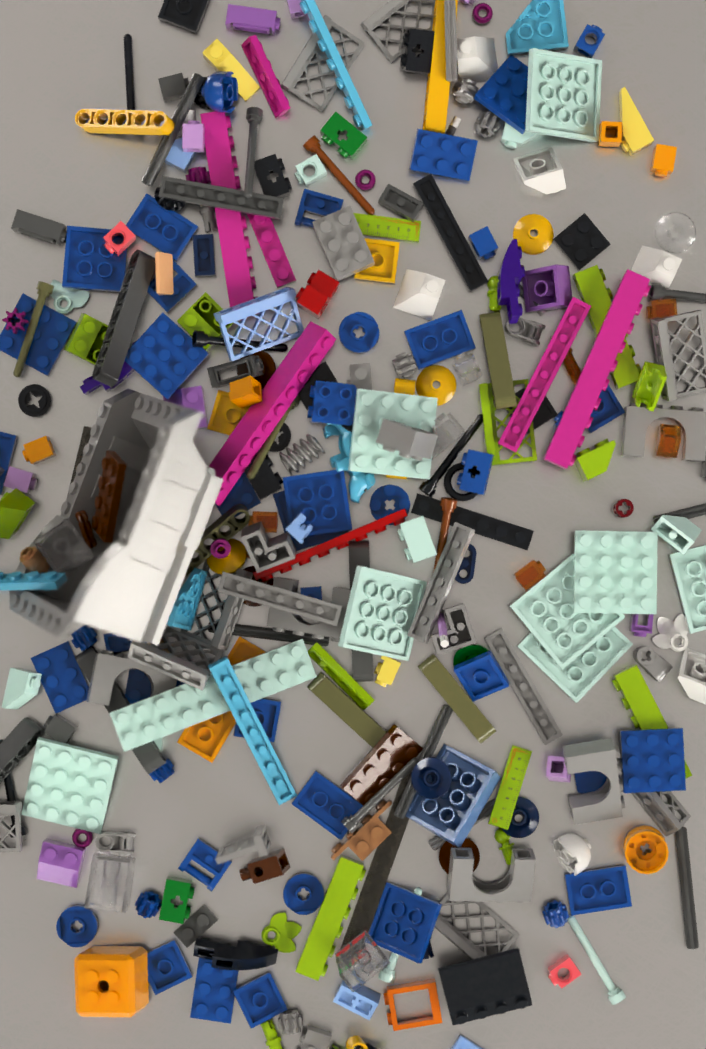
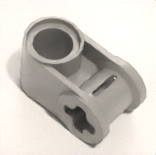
M519 317L517 322L520 326L519 331L513 332L509 327V321H506L504 329L509 336L521 339L529 344L540 345L539 338L542 330L546 327L545 325Z
M639 646L633 652L634 660L659 683L673 668L671 664L649 647ZM641 652H647L646 656L648 658L646 660L641 659Z
M102 831L98 834L95 844L97 849L103 852L134 854L132 846L133 837L136 836V833L128 831ZM102 836L109 837L111 844L103 846L100 843V838Z

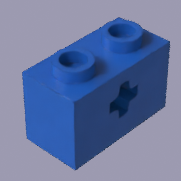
M468 449V453L463 454L461 465H465L464 471L459 473L457 485H460L459 490L485 495L494 455ZM477 466L480 474L472 478V473H469V470Z

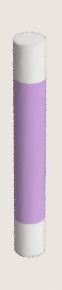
M442 609L437 623L441 646L447 647L449 641L444 610Z

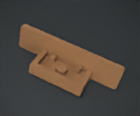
M383 799L375 807L377 811L372 816L368 814L361 820L363 825L353 833L349 832L346 835L348 839L343 844L339 842L331 850L333 852L331 855L333 861L347 847L363 861L392 833L378 818L392 804L390 799L387 801Z

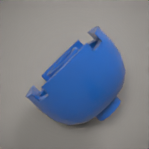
M215 72L207 78L202 86V97H204L206 104L212 110L231 113L235 109L232 105L233 101L238 99V82L236 78H232L233 72Z

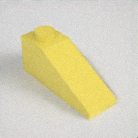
M218 39L202 52L204 59L217 72L229 71L234 73L232 78L237 79L238 94L245 102L260 89V86Z
M623 87L619 92L620 122H622L621 147L624 152H628L631 156L651 145L654 139L628 91Z

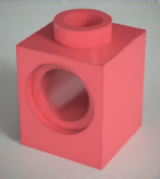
M120 221L103 237L104 247L111 254L115 252L119 256L136 240V236ZM115 236H122L124 238L121 244H115L112 240Z
M568 954L548 968L550 975H548L554 986L558 984L561 989L581 975L580 970ZM561 968L568 969V974L565 977L558 976V971Z

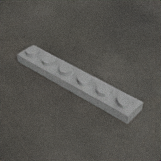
M457 522L454 523L408 631V636L423 643H428L474 535V529Z
M223 572L217 591L334 626L338 625L343 606L227 572Z
M501 628L485 637L484 640L507 677L544 745L561 737L563 734L503 629Z

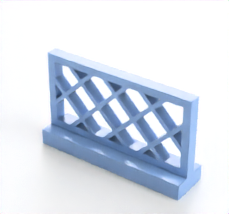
M285 287L214 313L215 320L219 322L230 361H235L289 341L302 334L304 329L295 300L296 292L294 288ZM290 302L292 309L287 316L280 311L285 303ZM268 309L275 312L270 322L262 319L265 311ZM279 314L287 318L282 329L274 325ZM249 316L256 318L252 329L244 326ZM260 321L268 324L264 336L256 332ZM290 321L295 322L298 329L297 332L292 334L286 331ZM230 323L238 325L233 336L228 334L225 325ZM272 327L280 331L276 340L267 338ZM242 328L250 331L246 342L237 338ZM254 334L262 338L257 347L249 345ZM235 341L244 344L241 352L234 355L232 347Z

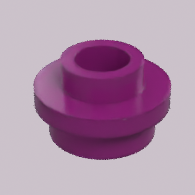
M486 3L477 4L472 12L473 19L479 24L488 23L493 15L492 8ZM484 11L486 16L480 17L479 12Z
M361 170L357 173L355 183L358 188L369 190L375 185L376 179L373 172ZM363 177L369 178L367 184L362 183Z
M218 538L211 543L210 551L216 558H225L229 555L231 546L226 539ZM219 547H224L223 551H217Z
M76 829L72 835L73 843L81 848L89 846L93 840L92 832ZM80 834L86 835L85 841L80 840Z

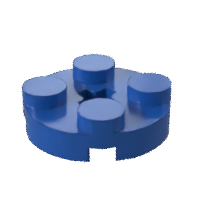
M356 312L350 314L342 320L339 326L340 342L347 350L353 353L368 352L376 345L379 339L378 324L367 313ZM363 328L362 332L365 335L356 338V334L353 333L354 329Z
M390 484L381 486L371 496L370 510L376 520L404 508L407 514L409 513V496L399 486ZM386 500H388V501L394 500V501H395V503H394L395 509H394V510H392V509L386 510V509H385V507H386L385 501H386Z
M298 873L288 879L284 887V902L288 908L299 915L311 914L323 902V885L315 875ZM302 888H305L310 893V895L306 896V899L298 896V892H301Z
M82 905L70 906L61 913L57 920V934L67 945L83 947L94 939L98 931L97 917L90 908ZM75 921H79L83 925L79 932L76 931V928H72Z

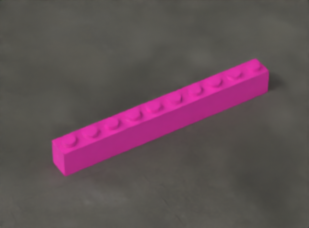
M217 111L200 114L201 123L205 127V149L211 185L231 189L241 188L240 178L235 176L234 168H238L236 156H232L231 148H235L233 136H229L228 128H232L230 115L226 116L225 112ZM215 208L230 307L258 297H254L253 289L256 288L255 276L251 277L250 275L253 262L252 256L248 257L247 249L250 248L249 237L244 236L243 230L247 228L246 217L241 216V212Z
M628 269L625 271L543 460L563 469L573 466L577 457L574 452L577 447H581L585 436H582L584 429H589L593 417H590L593 409H598L602 400L598 397L602 390H606L610 382L607 379L609 372H614L617 366L616 356L618 353L622 354L626 342L623 340L626 334L630 335L635 324L632 323L634 315L638 316L642 309L641 299L643 296L647 297L651 286L648 285L649 278Z
M311 321L262 389V402L250 406L208 466L215 470V476L224 479L215 504L219 507L337 340L325 328Z

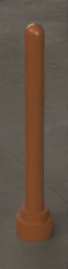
M315 135L312 136L303 145L306 151L317 154L322 163L366 213L373 215L375 213L374 208L320 148L319 139Z
M441 497L440 506L442 507L443 516L434 570L447 542L451 512H454V509L457 507V499Z

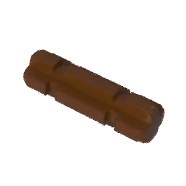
M85 510L76 512L75 517L79 522L78 525L84 538L85 546L88 549H92L97 546V541L94 538L91 523L88 521L87 512Z

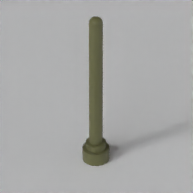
M38 281L36 289L39 295L13 372L15 377H20L46 297H49V294L53 292L54 286L48 283Z
M298 395L262 445L247 473L248 479H254L290 410L298 406L301 400Z

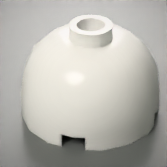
M571 833L564 834L553 840V850H558L561 856L557 857V859L569 874L574 873V876L587 868L591 861V845L586 838L583 839L581 836Z

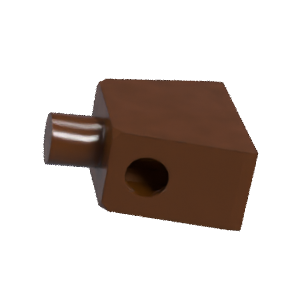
M284 848L268 853L266 856L252 859L246 868L240 869L241 879L243 881L252 879L253 883L256 884L284 875L290 868Z

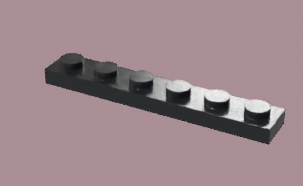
M432 174L413 183L469 291L471 292L488 283Z
M417 493L411 513L442 522L443 511L440 506L441 501ZM458 506L454 509V512H451L450 526L457 522L474 529L475 534L524 550L529 548L533 530Z

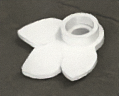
M679 614L674 622L671 619L659 617L657 619L659 634L652 638L654 644L661 649L670 648L676 652L685 650L689 642L686 636L689 632L686 617L683 614ZM676 638L681 639V644L678 646L674 643Z

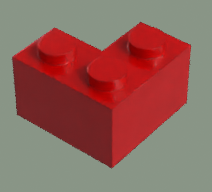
M320 270L316 274L314 272L311 274L306 288L301 287L296 295L298 307L317 319L320 318L340 285L339 281Z

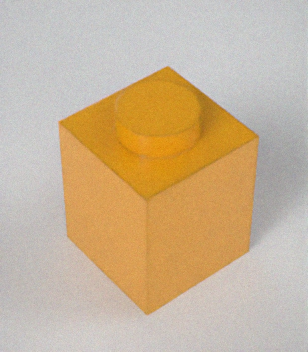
M602 121L599 125L598 146L619 147L622 141V122Z
M656 144L650 172H655V175L660 177H667V174L670 175L674 169L677 147Z
M251 375L229 383L230 401L241 409L262 402L261 383Z
M48 436L23 445L25 448L22 451L26 462L30 461L33 465L56 456Z

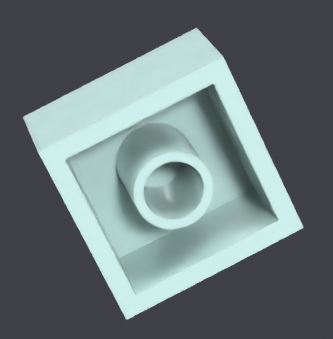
M423 516L399 524L400 529H397L400 541L405 540L407 548L404 549L407 560H412L415 563L437 555Z

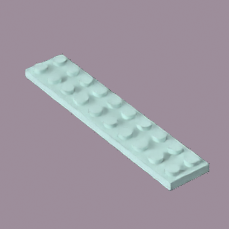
M303 639L232 665L250 703L317 677ZM211 674L203 691L185 683L109 712L122 749L126 752L229 712L230 709Z

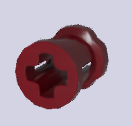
M628 499L618 500L613 505L614 513L621 518L630 516L634 510L632 502ZM622 503H624V506H628V510L624 514L622 510L618 509L619 506H622Z

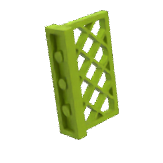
M528 379L514 380L513 385L524 384L526 389L529 384ZM491 383L479 384L486 453L494 455L492 466L537 461L533 421L529 427V435L522 440L523 442L517 452H514L507 460H500L499 451L503 446L498 447L500 438L497 437V431L502 425L506 428L507 425L504 422L510 414L513 415V411L517 406L511 410L505 408L509 413L503 421L499 420L495 416L496 407L494 408ZM496 420L500 423L497 428H496ZM529 437L531 440V444L527 442V439ZM524 443L532 449V457L524 458L518 453ZM515 454L520 457V458L512 459V458L515 456Z

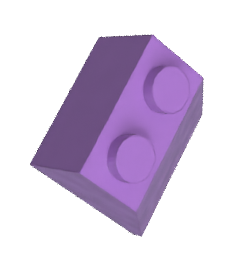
M555 264L525 271L522 281L526 312L568 308L572 300L569 266Z
M202 386L177 389L169 399L163 396L164 401L206 414L205 418H201L197 429L208 428Z
M45 839L38 861L37 879L77 888L86 847L81 848L73 844Z

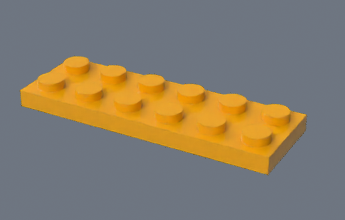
M239 636L227 658L232 666L263 654L266 651ZM231 711L185 728L177 743L212 763L236 721Z

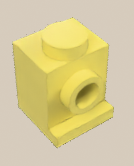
M381 656L380 658L384 661L383 663L378 662L374 671L377 674L375 683L386 687L387 684L392 685L401 662L390 657Z

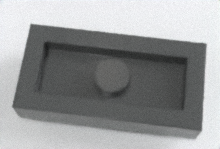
M390 184L387 185L378 200L379 204L412 222L415 221L424 206V203Z
M204 904L176 929L174 934L188 948L196 941V938H199L218 919Z

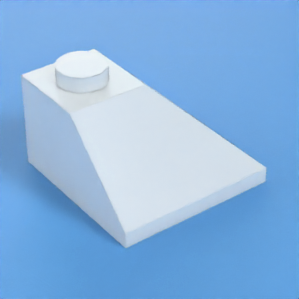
M473 36L456 39L458 79L469 78L475 82L488 81L498 70L494 38Z
M552 147L513 158V162L525 185L545 194L556 193L566 189L563 168Z
M642 245L631 271L649 278L648 285L650 286L652 283L661 284L665 289H668L682 259L663 250Z
M406 269L393 308L432 321L446 280L427 273Z
M686 648L683 651L678 679L690 699L706 704V655Z

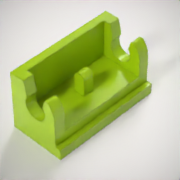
M644 362L632 393V398H634L637 407L644 403L649 411L654 412L667 379L664 365Z

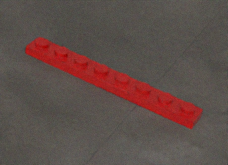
M404 508L298 553L293 560L259 573L257 571L253 572L256 580L261 578L262 582L273 578L272 573L280 570V573L283 574L292 570L291 565L299 563L302 566L311 562L310 557L318 555L319 558L330 554L329 549L337 547V550L349 546L348 541L352 539L358 542L368 538L367 533L374 531L375 534L387 529L385 525L393 523L394 526L406 521L404 517L408 516L406 509Z

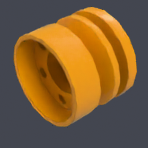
M642 825L633 828L626 835L623 849L626 860L632 869L642 874H651L664 867L668 860L669 851L665 838L659 830L652 826ZM645 844H648V847L650 849H646L645 852H642V848L640 846H645Z

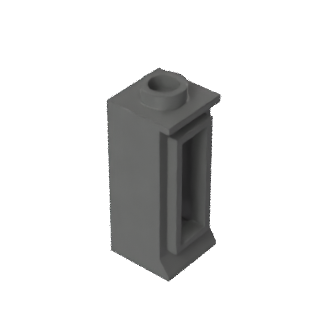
M17 209L11 227L14 232L19 231L21 234L52 244L56 243L58 246H61V243L66 241L67 227L64 224Z
M259 355L209 367L207 370L212 388H220L229 385L230 382L250 375L253 378L263 376L262 370H264V365ZM244 363L247 364L248 373L223 380L220 379V370Z

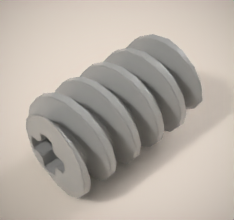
M310 434L306 435L307 442L302 438L299 439L301 446L296 443L293 444L294 451L286 448L287 455L282 452L279 453L281 462L291 476V469L296 472L299 471L298 464L303 468L306 467L304 460L312 463V455L318 459V451L325 454L319 442Z

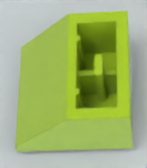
M206 292L177 320L191 337L195 330L204 331L208 336L223 337L219 322L215 320L214 313L223 309ZM233 323L225 325L227 331ZM207 344V346L202 348L208 352L214 345Z
M81 313L64 350L95 365L108 325L87 314Z
M607 438L595 444L596 449L592 451L587 448L576 453L577 458L574 463L583 482L607 471L616 445L615 440L609 442Z
M17 488L11 493L6 492L0 500V538L10 539L20 529L35 504L33 500Z

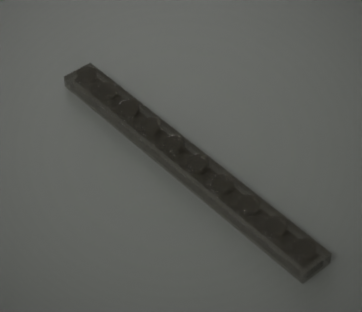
M412 771L399 784L385 823L392 833L376 848L339 952L347 945H349V948L336 959V963H340L343 960L342 965L345 966L347 963H350L349 967L353 969L356 968L358 960L352 964L351 959L362 951L360 946L365 943L409 818L406 816L403 819L396 817L394 812ZM362 933L364 934V936H362L359 940H357L354 944L351 945V942L353 940H355ZM358 948V952L353 955V951ZM350 950V952L345 956L344 953ZM351 955V957L346 961L345 958Z

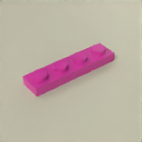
M256 35L249 36L241 46L275 118L281 117L290 109L289 101L280 87V82L272 70L271 63L263 51L261 42Z
M247 214L277 289L295 282L296 278L271 218Z

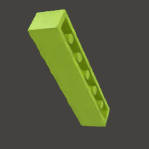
M595 265L574 273L572 277L581 300L591 305L587 316L597 337L612 303L613 295L610 288H606L604 284L606 277L602 268L599 269ZM626 334L623 340L626 342L622 354L618 353L616 356L617 366L614 372H609L616 390L637 382L641 373L640 365L635 364L633 359L635 356L634 349L626 341L628 334Z
M636 664L613 674L615 680L612 683L617 692L621 691L624 697L621 701L626 710L630 709L633 715L630 719L635 728L639 727L640 730L668 728ZM685 762L686 779L692 776V773Z
M341 854L295 972L317 981L320 976H325L328 965L325 964L328 957L332 958L336 948L333 945L335 938H340L343 927L340 925L343 918L347 920L351 910L348 907L351 899L355 900L359 890L355 888L358 880L362 881L366 872L363 869L364 863Z

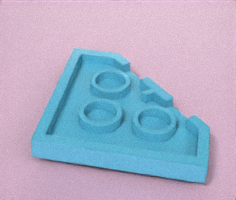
M532 0L505 34L507 55L529 53V49L532 48L548 51L567 49L569 44L563 0Z
M197 568L193 569L179 590L166 625L191 631L208 574L207 571Z

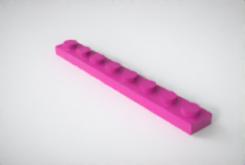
M575 297L572 298L498 442L499 445L515 453L517 452L591 305Z

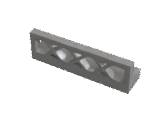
M671 791L631 793L666 837L679 831L691 817ZM662 795L666 796V798L668 799V804L664 803V801L662 800ZM675 811H678L682 816L680 821L676 818Z

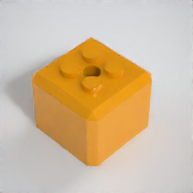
M92 946L74 959L76 1012L81 1017H132L149 1003L147 951L142 946ZM101 980L108 982V991H103L100 988Z

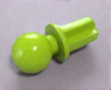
M498 276L490 277L487 283L490 289L487 292L489 309L494 312L502 308V305L498 306L497 299Z
M499 828L496 830L494 837L502 845L499 850H502L506 864L510 865L512 848L515 844H510L511 836Z

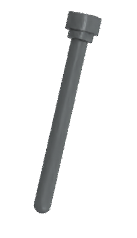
M249 107L246 112V119L250 124L244 196L246 198L252 196L257 128L263 116V110L258 107Z
M651 284L650 300H660L668 297L706 302V294L665 289L661 284Z
M412 758L353 816H346L341 821L342 824L353 833L358 828L359 821L413 770L414 766L418 763V759Z

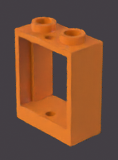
M435 978L387 986V992L383 993L385 1005L390 1006L391 1013H387L388 1025H393L394 1031L442 1023ZM428 989L433 1017L397 1022L393 994Z

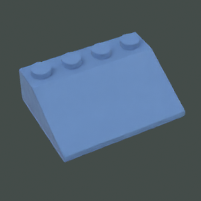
M444 744L436 758L442 760L451 772L450 788L443 796L435 799L424 798L416 792L405 816L443 840L460 848L501 777L495 770ZM427 775L426 780L429 783L432 782V776Z

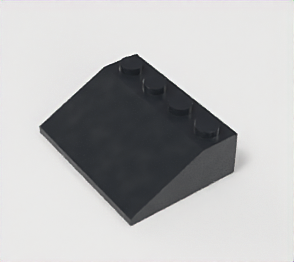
M519 948L438 968L453 1025L484 1019L488 1016L503 1014L532 1005Z

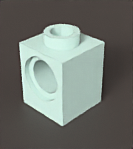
M317 154L295 166L297 171L294 173L300 184L304 183L306 187L327 175V171ZM307 167H312L315 169V173L312 176H306L304 170Z

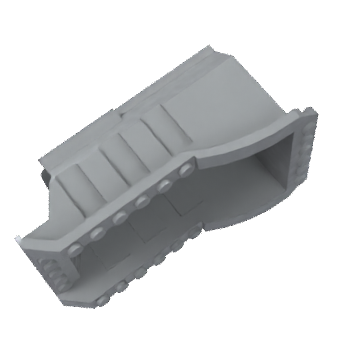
M126 389L105 400L98 410L97 421L91 428V437L83 449V458L81 463L77 465L75 479L70 484L67 500L61 507V515H56L29 546H35L48 560L50 568L47 572L66 573L67 581L58 590H10V610L63 640L69 636L68 631L71 628L76 629L83 623L138 642L159 645L193 553L199 546L224 480L215 476V470L206 465L192 442L201 418L206 417V414L130 389ZM107 450L115 451L127 466L113 543H104L93 529L97 546L88 549L85 546L75 513L85 510L89 518L88 521L91 523L92 517L95 516L96 512L95 499L99 495L100 490L98 481L103 473L102 459L106 456ZM20 562L16 572L30 573Z

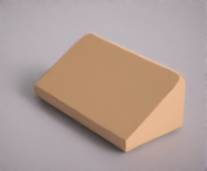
M156 252V293L158 295H173V256L169 253Z

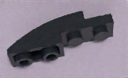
M196 938L193 956L212 960V968L252 970L276 964L278 949L271 946L253 944L250 941L238 940L237 947H234L227 943L221 944L212 942L209 939Z

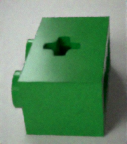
M337 112L331 116L320 130L321 139L329 146L331 144L338 148L337 152L345 159L347 157L353 159L367 142V136ZM339 134L342 135V136H343L344 134H346V139H347V140L342 139V140L340 141V140H339Z
M167 877L159 920L183 924L185 919H189L191 907H188V901L193 899L195 887L191 886L192 880ZM176 896H180V900L183 901L179 905H176V901L172 900Z

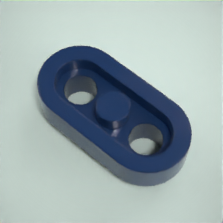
M469 544L467 549L470 555L463 558L455 580L461 584L469 583L474 576L477 553L472 544ZM463 569L467 571V576L464 578L459 575V572Z

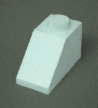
M505 122L500 143H505V147L516 149V146L521 147L541 134L524 132L522 135Z
M662 515L651 528L653 532H658V536L683 555L702 531L687 518L671 515Z
M10 667L2 708L18 710L36 696L42 674Z

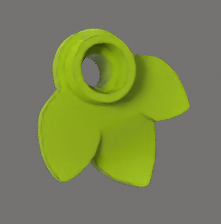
M285 912L277 913L271 918L270 925L263 929L262 940L267 945H274L279 952L290 953L296 950L292 939L300 933L302 927L296 922L287 921ZM270 931L275 932L276 936L274 938L268 936Z

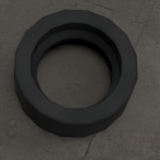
M462 462L447 470L444 477V487L451 498L458 501H468L478 494L472 492L460 494L453 489L451 484L453 474L459 470H464L465 465H461ZM476 466L474 469L469 470L474 475V478L475 475L480 474Z

